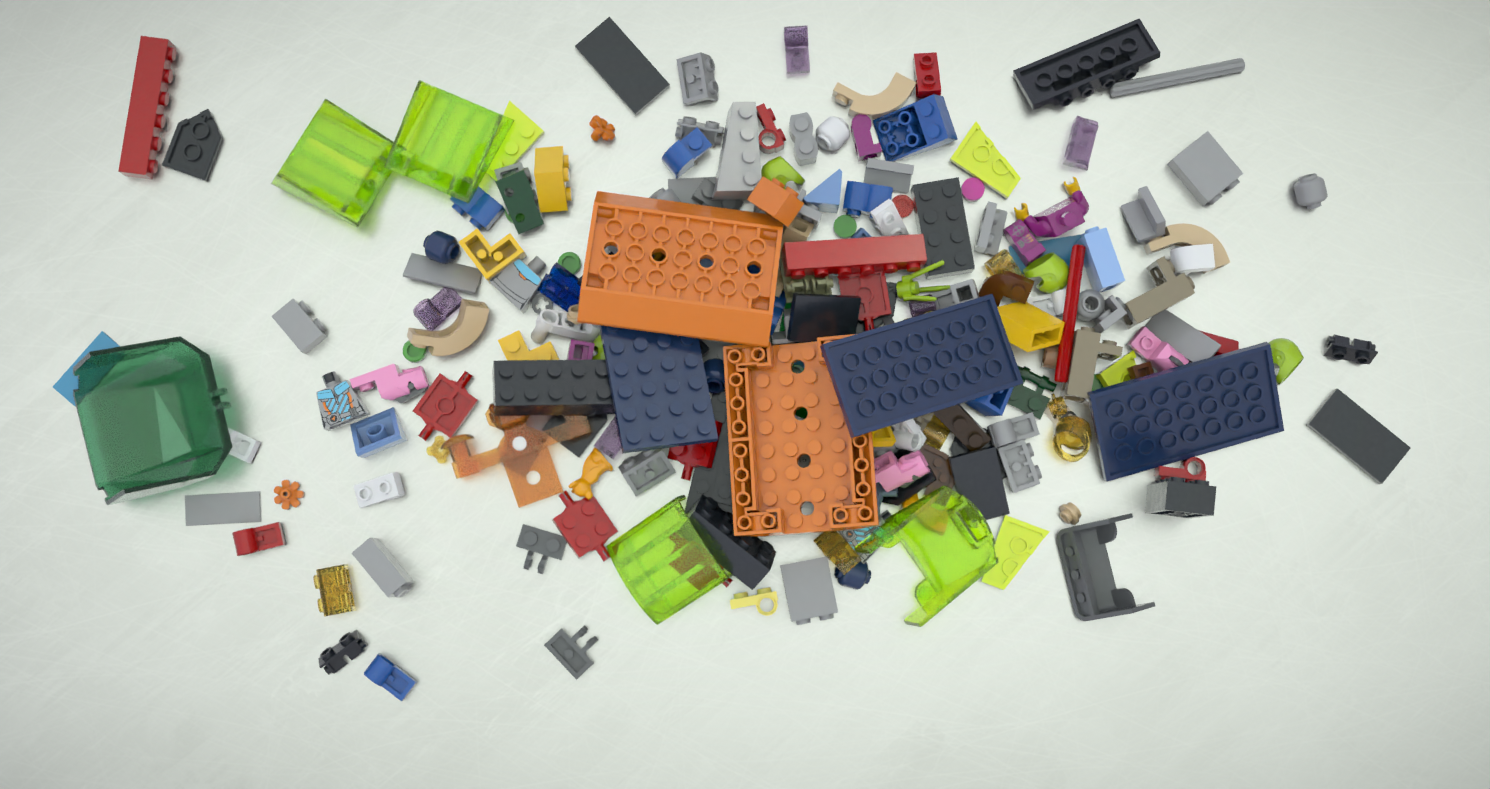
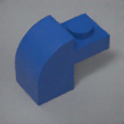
M697 127L682 140L676 141L664 153L662 162L672 175L678 179L694 166L696 159L712 148V144Z

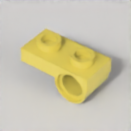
M771 587L758 589L757 595L748 596L747 592L733 594L734 599L730 600L731 609L756 605L758 612L764 616L775 613L778 606L777 592H771ZM764 598H770L773 601V609L769 612H764L760 608V602Z

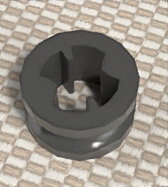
M538 294L532 299V308L538 315L541 312V308L537 309L536 305L539 304L540 299H544L545 302L548 300L549 304L545 306L546 309H553V302L546 294Z

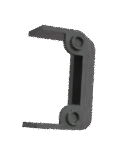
M1132 513L1064 528L1057 534V543L1074 612L1081 621L1132 614L1155 607V602L1136 605L1130 590L1127 588H1116L1105 544L1114 541L1117 536L1115 522L1133 518Z

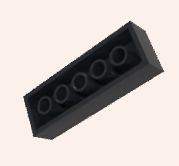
M605 359L504 360L493 362L494 416L615 414Z

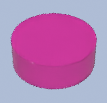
M974 177L966 179L961 186L962 197L970 202L978 201L985 191L983 182Z

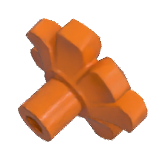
M598 115L593 116L589 122V125L594 128L591 138L594 141H598L601 137L606 141L609 139L613 140L615 137V127L612 124L607 125L608 121L600 118Z
M283 480L281 482L282 487L276 486L274 488V493L278 494L274 498V502L276 504L282 503V509H290V504L295 508L300 506L301 503L298 498L304 497V491L298 490L300 487L298 482L294 481L290 485L289 480Z

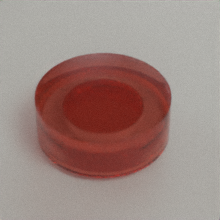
M897 195L892 199L901 219L910 216L914 207L910 197L907 195Z

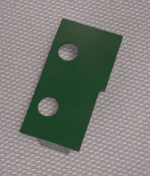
M524 169L519 172L512 170L503 174L502 179L495 181L518 235L544 224L533 199L535 195ZM506 188L513 189L514 193L512 196L508 197L504 194ZM519 213L525 216L522 222H518L515 219Z

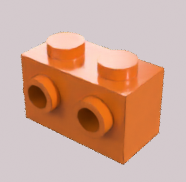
M763 176L747 200L789 227L804 203L797 198L799 194L787 186L786 189H783L785 185L777 179L773 178L770 181Z

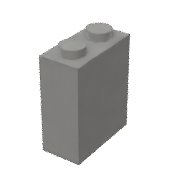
M1209 131L1205 132L1167 164L1202 207L1208 202L1213 205L1222 197L1220 192L1225 188L1230 191L1240 183L1237 178L1244 174Z
M379 538L367 539L352 552V555L387 597H403L412 589L410 585L414 581Z
M827 556L780 565L791 622L796 621L797 625L811 623L810 618L819 616L820 621L834 618L833 613H838Z

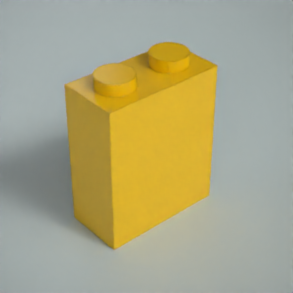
M1015 302L997 307L1008 340L1015 346L1026 352H1031L1060 344L1065 323L1062 320L1028 302L1026 304Z

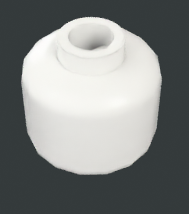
M828 117L816 128L815 139L817 144L824 150L835 151L839 149L849 139L848 123L843 118Z

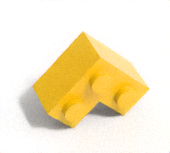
M563 146L535 148L534 176L540 213L568 211V201H572L571 187L566 186V182H569V155H564Z
M475 229L458 242L489 283L493 276L518 258L522 260L527 256L511 233L493 246H490L480 231Z
M519 330L498 340L507 360H560L551 341L530 350Z

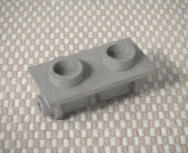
M683 116V119H678L677 125H681V128H676L675 136L682 140L698 127L713 146H716V144L721 145L722 136L718 135V132L722 133L724 127L719 126L720 123L715 121H706L705 124L697 122L696 118Z

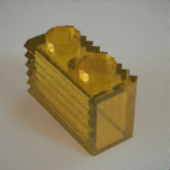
M348 564L316 570L317 575H314L313 580L315 588L320 590L321 598L317 600L319 612H323L324 617L356 611Z

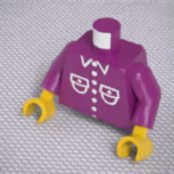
M1073 177L1074 183L1070 185L1064 181L1066 191L1069 195H1072L1071 197L1034 216H1029L1026 203H1021L1022 210H1017L1014 207L1016 220L1024 221L1025 225L1036 236L1042 238L1057 237L1085 222L1083 216L1088 213L1089 204L1082 191H1080L1081 188L1077 178Z

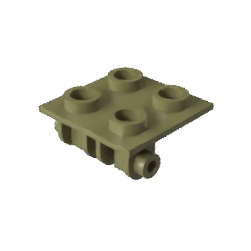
M779 258L786 303H792L793 293L832 295L831 288H833L834 284L833 279H829V275L824 278H816L814 275H806L802 279H792L791 276L785 277L782 258Z

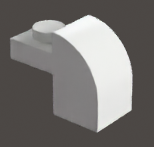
M1213 244L1192 245L1170 250L1171 262L1174 265L1176 276L1182 273L1188 275L1190 272L1210 271L1215 268Z

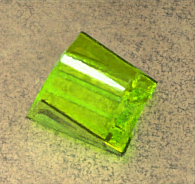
M419 80L384 167L461 201L470 203L515 120Z
M324 99L271 184L358 228L406 149L328 99Z
M685 495L674 498L607 545L611 560L625 586L643 611L657 625L733 576L730 572L726 574L692 525L681 505V502L686 499Z

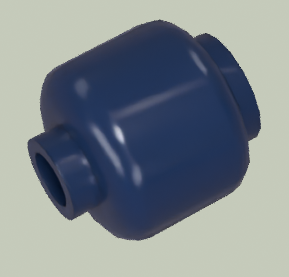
M439 230L428 235L423 243L426 256L441 264L454 261L460 250L456 237Z
M713 358L705 361L703 364L709 392L719 393L724 391V360Z
M847 556L843 560L838 561L834 575L841 586L859 590L864 584L869 583L871 570H868L867 562L863 564L860 559Z

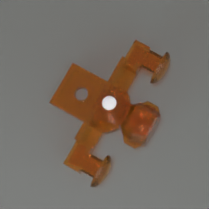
M492 403L485 413L488 424L504 432V437L497 448L472 456L467 441L474 439V436L470 434L453 436L441 445V450L448 448L453 460L451 464L456 479L503 463L518 507L520 508L564 492L548 447L592 432L587 416L563 415L566 423L541 432L538 429L527 426L530 415L494 416ZM530 471H537L540 474V481L537 484L532 485L527 481V474Z

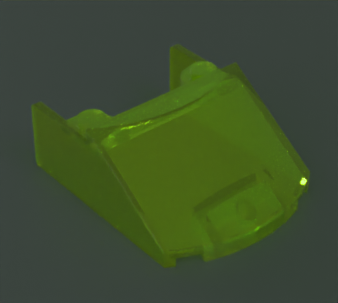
M948 486L936 489L886 518V522L854 547L856 552L871 554L880 546L892 548L899 542L902 543L925 577L915 589V598L920 607L904 619L907 625L917 627L925 625L998 564V557H996L994 544H996L984 516L967 497Z

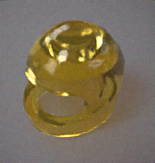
M1076 415L1060 419L1053 431V447L1055 452L1063 460L1069 462H1077L1086 456L1092 439L1089 423L1084 418ZM1061 445L1074 450L1083 449V451L1079 454L1071 455L1063 451Z

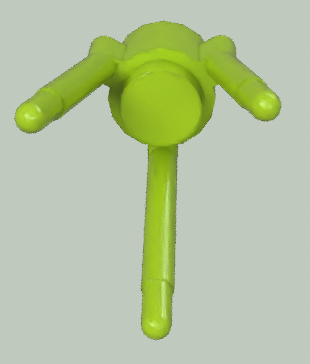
M944 261L934 263L910 275L902 276V281H898L896 286L899 299H903V301L935 302L937 300L936 297L920 296L919 293L950 289V285L919 287L918 281H913L912 279L944 265Z

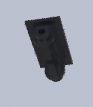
M1333 334V336H1328L1327 345L1330 346L1325 351L1324 356L1332 357L1336 360H1348L1358 364L1370 365L1378 351H1375L1376 345L1372 344L1371 341L1354 338L1352 346L1350 345L1349 337Z
M357 630L352 633H346L340 638L337 645L333 648H326L320 654V658H318L319 667H323L328 675L331 673L335 674L348 664L343 656L347 655L352 661L365 651L366 642L362 638L359 640Z

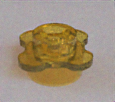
M1053 393L1051 394L1052 401L1048 402L1051 415H1056L1058 421H1060L1061 415L1067 414V408L1063 397H1055Z
M436 436L435 442L432 446L427 447L426 452L429 456H434L438 463L443 464L447 461L450 453L454 452L455 447L451 443L448 444L443 436ZM440 447L443 448L442 452H439L438 450Z

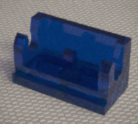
M556 262L552 266L550 273L545 274L537 291L568 312L570 306L579 304L581 287L577 284L579 278Z

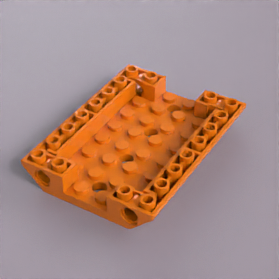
M597 191L593 205L580 289L577 322L768 348L783 224L764 213ZM607 246H615L618 252L614 255H609L604 250ZM656 252H661L666 258L663 261H656L652 258V255ZM707 258L713 262V265L705 268L701 266L700 261ZM750 265H756L760 268V272L758 274H751L747 268Z
M855 334L818 337L815 342L772 345L769 342L768 348L744 344L723 346L734 536L765 537L856 530L879 525L872 432L854 438L850 437L820 348L822 344ZM801 361L804 363L805 368L803 372L796 374L792 371V366L795 362ZM799 408H805L808 411V415L804 420H797L795 417V412ZM802 455L810 456L811 463L808 467L802 468L799 466L798 459ZM806 502H811L814 505V511L810 515H803L801 511L802 505Z

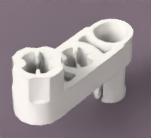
M544 309L536 320V327L531 333V339L536 343H543L548 332L578 340L594 342L601 333L599 325L587 323L573 324L567 320V312Z

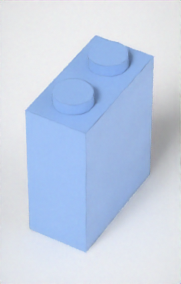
M1096 226L1085 230V233L1081 234V238L1076 243L1086 248L1084 267L1092 289L1102 293L1118 287L1125 281L1107 228L1099 230V227Z

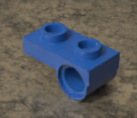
M381 653L377 654L364 671V675L378 686H382L400 701L405 699L417 683L415 679Z

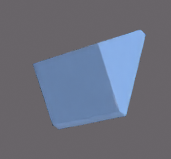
M840 168L803 198L804 205L807 203L813 204L819 208V212H838L842 183V171Z
M394 407L350 424L355 452L361 458L369 457L407 441Z

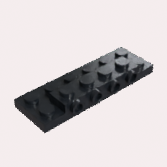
M1139 18L1013 70V76L1033 110L1052 103L1054 107L1059 104L1064 107L1069 105L1076 97L1082 96L1086 98L1091 96L1094 90L1100 87L1108 89L1117 80L1122 78L1124 80L1132 79L1139 72V66L1160 58L1161 52Z
M725 390L713 393L711 398L714 419L723 423L711 469L706 467H696L694 469L683 518L702 494L713 498L725 512L733 513Z

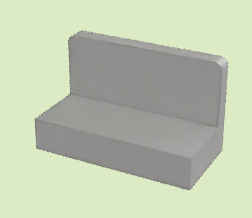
M867 158L863 183L892 187L893 191L908 193L914 165Z
M1147 186L1139 188L1138 200L1121 205V211L1137 242L1141 243L1164 235L1166 220Z

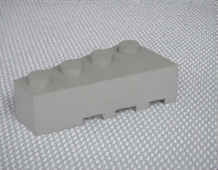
M733 102L728 110L712 200L748 199L762 178L756 102Z

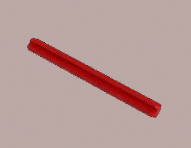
M1075 244L1071 252L1062 319L1065 323L1058 348L1054 378L1059 383H1066L1069 375L1086 249L1085 246Z

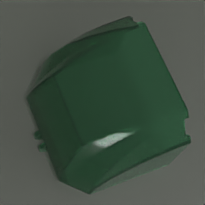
M179 336L91 351L73 367L74 376H78V389L73 390V397L95 485L98 490L105 492L107 496L105 503L107 506L177 489L216 475L233 447L223 411L230 408L231 403L227 401L221 402L220 396L226 395L228 391L227 388L218 389L209 354Z

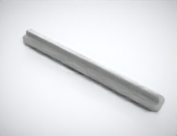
M1236 58L1115 82L1110 87V93L1112 97L1242 72L1245 70V62L1243 58Z

